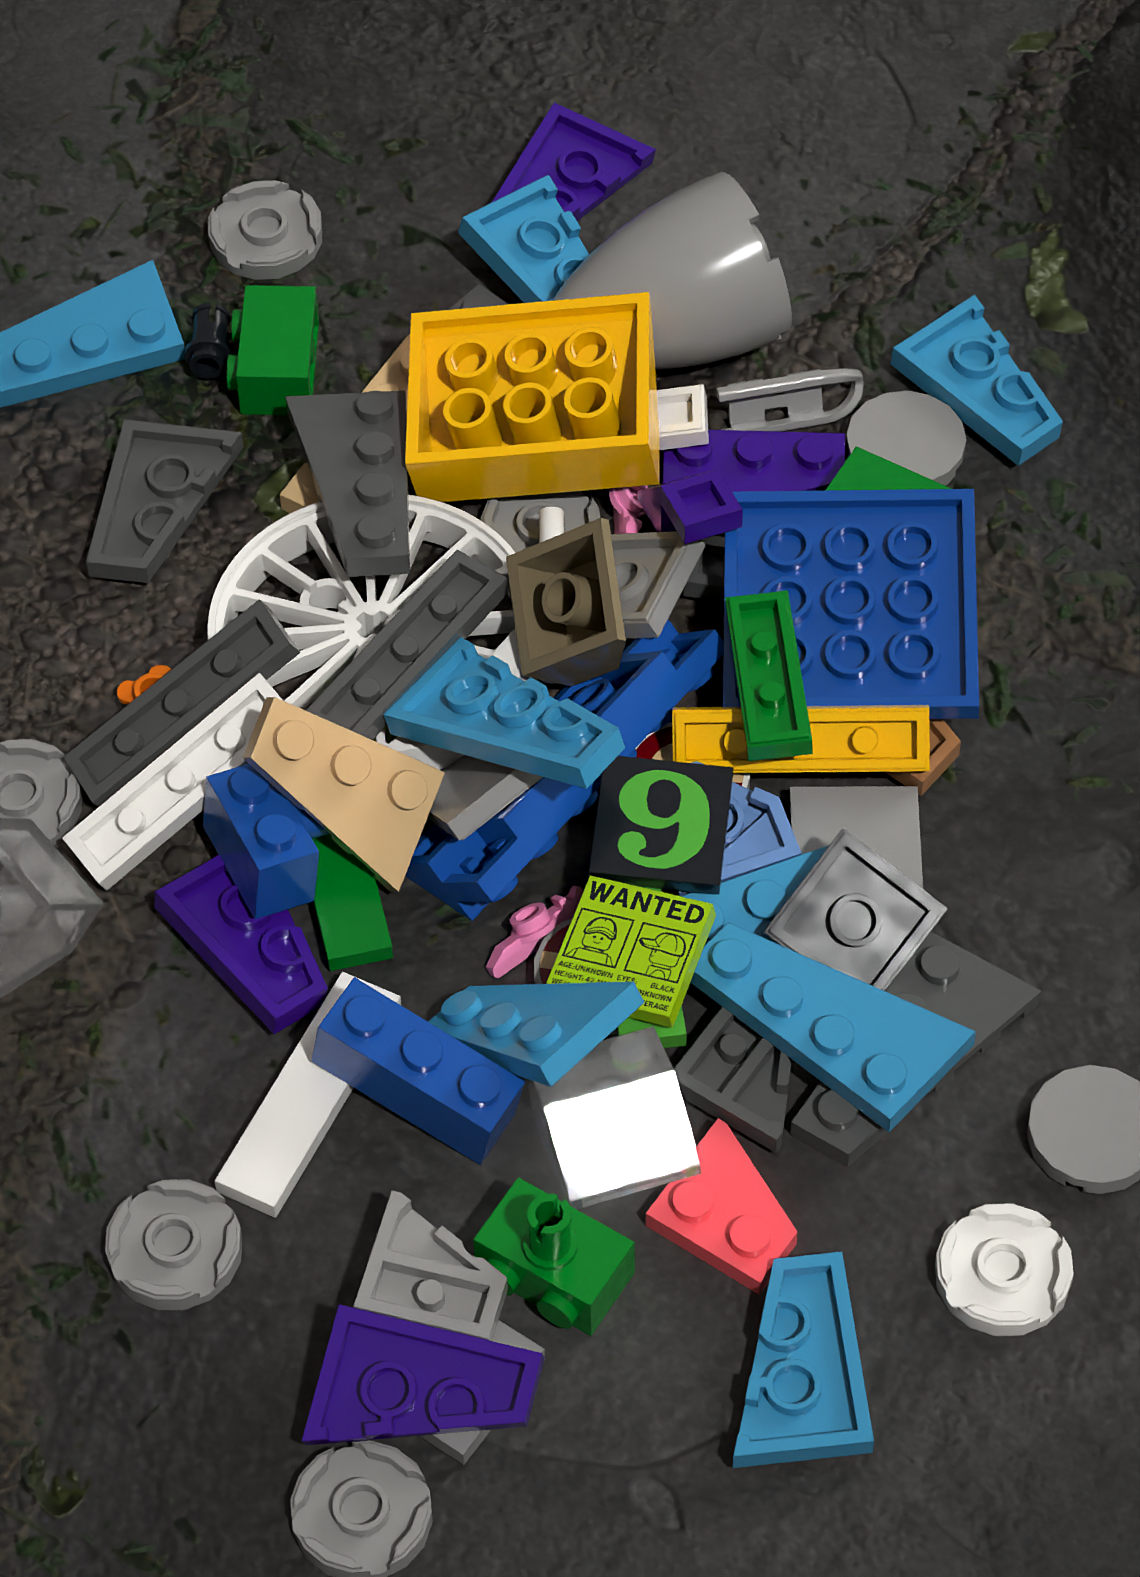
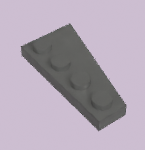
M931 931L885 990V992L976 1031L974 1046L930 1090L934 1093L953 1079L954 1071L976 1052L979 1051L982 1054L1000 1039L1002 1030L1019 1016L1026 1017L1039 1006L1042 991ZM821 1081L792 1120L790 1135L846 1167H849L889 1133ZM909 1113L899 1123H901L906 1117H908Z

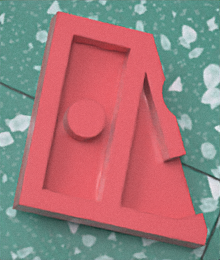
M719 1118L646 1212V1227L760 1295L770 1280L773 1260L788 1257L797 1244V1230L728 1124Z

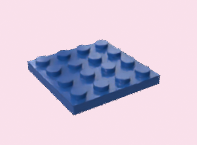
M974 489L732 492L743 509L741 528L725 532L723 707H740L726 616L725 597L788 590L807 706L929 705V719H979Z

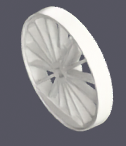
M408 495L410 569L422 541L438 544L449 548V550L401 594V589L408 574L390 575L379 601L376 599L375 576H365L367 602H364L329 544L335 542L328 526V518L323 503L318 502L277 520L251 539L234 557L223 573L212 598L208 616V640L238 617L240 611L244 612L259 599L272 610L278 621L303 626L284 628L298 650H301V653L266 681L273 687L319 668L284 700L305 710L457 549L507 577L508 596L511 601L506 557L516 552L496 531L469 513L443 502ZM311 550H315L331 578L315 581L288 562ZM272 575L301 595L300 603L254 591ZM328 608H335V609H338V612L331 611V610H326V609H328ZM513 610L491 611L469 636L510 634L496 650L474 645L477 654L485 659L492 655L509 665L510 671L514 676L526 681L529 678L522 676ZM385 727L376 736V742L439 770L448 767L463 756L460 753L399 736L388 744L386 743Z

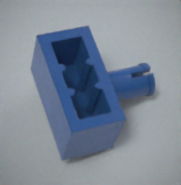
M250 764L206 776L203 827L254 919L313 902L315 899L319 850L312 839L330 833L305 810H299Z

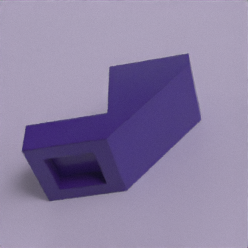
M718 469L694 474L638 491V501L657 532L677 531L684 544L742 527L743 509Z

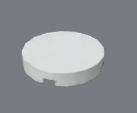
M985 1204L971 1210L969 1216L962 1218L956 1225L955 1221L944 1232L935 1260L937 1290L948 1310L968 1327L993 1336L1025 1335L1046 1326L1063 1309L1074 1274L1071 1249L1063 1235L1061 1240L1058 1233L1050 1227L1051 1222L1037 1211L1015 1204Z

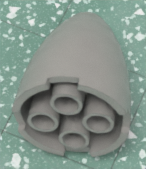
M725 172L708 176L670 194L628 221L584 259L564 282L552 300L649 292L652 311L655 370L702 365L742 355L781 339L780 334L791 330L792 326L790 297L779 258L770 259L762 234L754 224H751L759 220V213L739 183Z

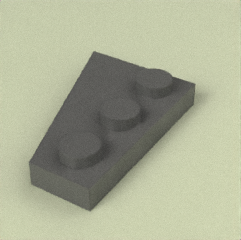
M124 419L86 560L89 577L149 583L244 448L242 432Z

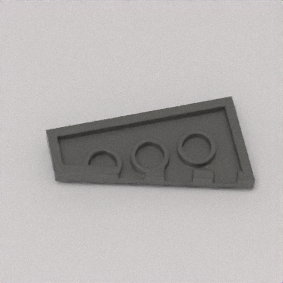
M405 390L285 397L287 416L292 428H295L299 448L313 476L314 488L319 502H322L325 508L328 526L347 577L410 574L408 471L405 465L407 428Z

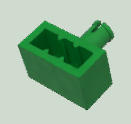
M519 1177L473 1239L474 1256L484 1258L507 1277L508 1291L506 1296H511L515 1293L536 1305L542 1316L554 1325L564 1329H570L573 1326L589 1336L593 1335L635 1274L634 1241L571 1207L567 1200L563 1199L561 1201L558 1199V1195L548 1194Z

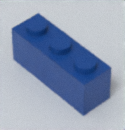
M355 977L318 1026L311 1059L316 1065L479 1165L483 1163L515 1116L526 1082Z

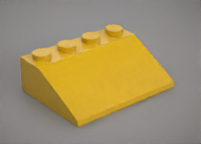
M649 292L411 313L405 465L417 496L439 502L659 484L660 433L652 311Z

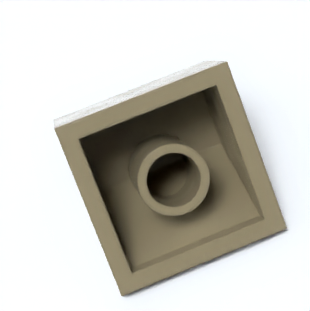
M604 518L596 519L507 556L506 561L522 676L574 686L619 669L626 638L609 520Z

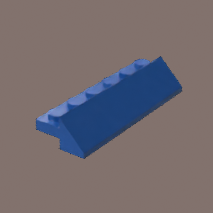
M668 619L658 638H626L619 669L574 686L566 685L554 699L562 701L568 698L617 726L625 745V749L618 756L636 758L637 750L635 748L646 736L661 729L672 720L673 707L688 692L698 689L712 677L714 673L712 666L724 654V641L715 629L678 633ZM602 773L587 789L543 777L464 840H457L433 824L419 838L405 877L473 921L489 903L502 899L515 888L518 883L516 875L530 860L542 856L556 844L559 838L558 830L571 817L584 812L598 798L596 790L601 785Z

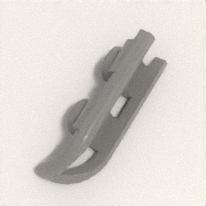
M848 368L816 369L786 374L784 377L741 381L727 384L724 387L716 388L717 398L719 402L725 401L729 420V428L720 430L782 432L838 421L851 413L862 397L864 385L862 372L858 369ZM851 381L850 391L845 400L836 408L824 412L821 385ZM786 406L787 418L766 422V409Z

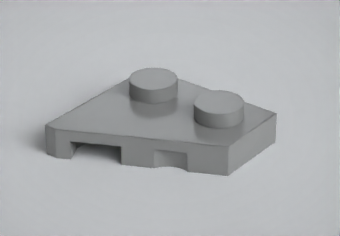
M391 1191L354 1303V1308L492 1341L508 1291L507 1277L484 1258L469 1254L465 1250L463 1242L444 1226L437 1229L414 1211L411 1206V1200L404 1194Z

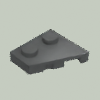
M722 1007L668 1076V1089L776 1153L782 1146L792 1059Z

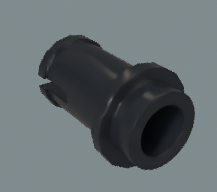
M210 303L200 304L192 313V339L186 346L184 358L191 372L204 379L219 377L227 369L228 355L231 354V350L227 346L230 313L220 304H216L214 322L209 321Z

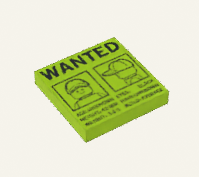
M590 875L546 984L634 981L644 1003L629 1018L673 1028L716 918L714 905Z

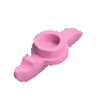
M647 485L609 488V497L613 505L614 534L638 533L641 529L642 521L639 518L645 514V511L638 501V491L648 488Z
M572 886L569 894L565 897L554 895L550 898L553 906L549 909L546 908L544 903L537 902L515 912L510 918V924L513 927L511 936L495 946L486 965L489 974L498 979L537 952L543 938L561 922L573 918L583 894L582 888Z

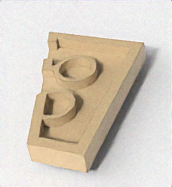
M266 697L242 758L299 810H305L332 835L331 839L348 854H353L375 874L373 877L390 892H399L445 772L276 697Z

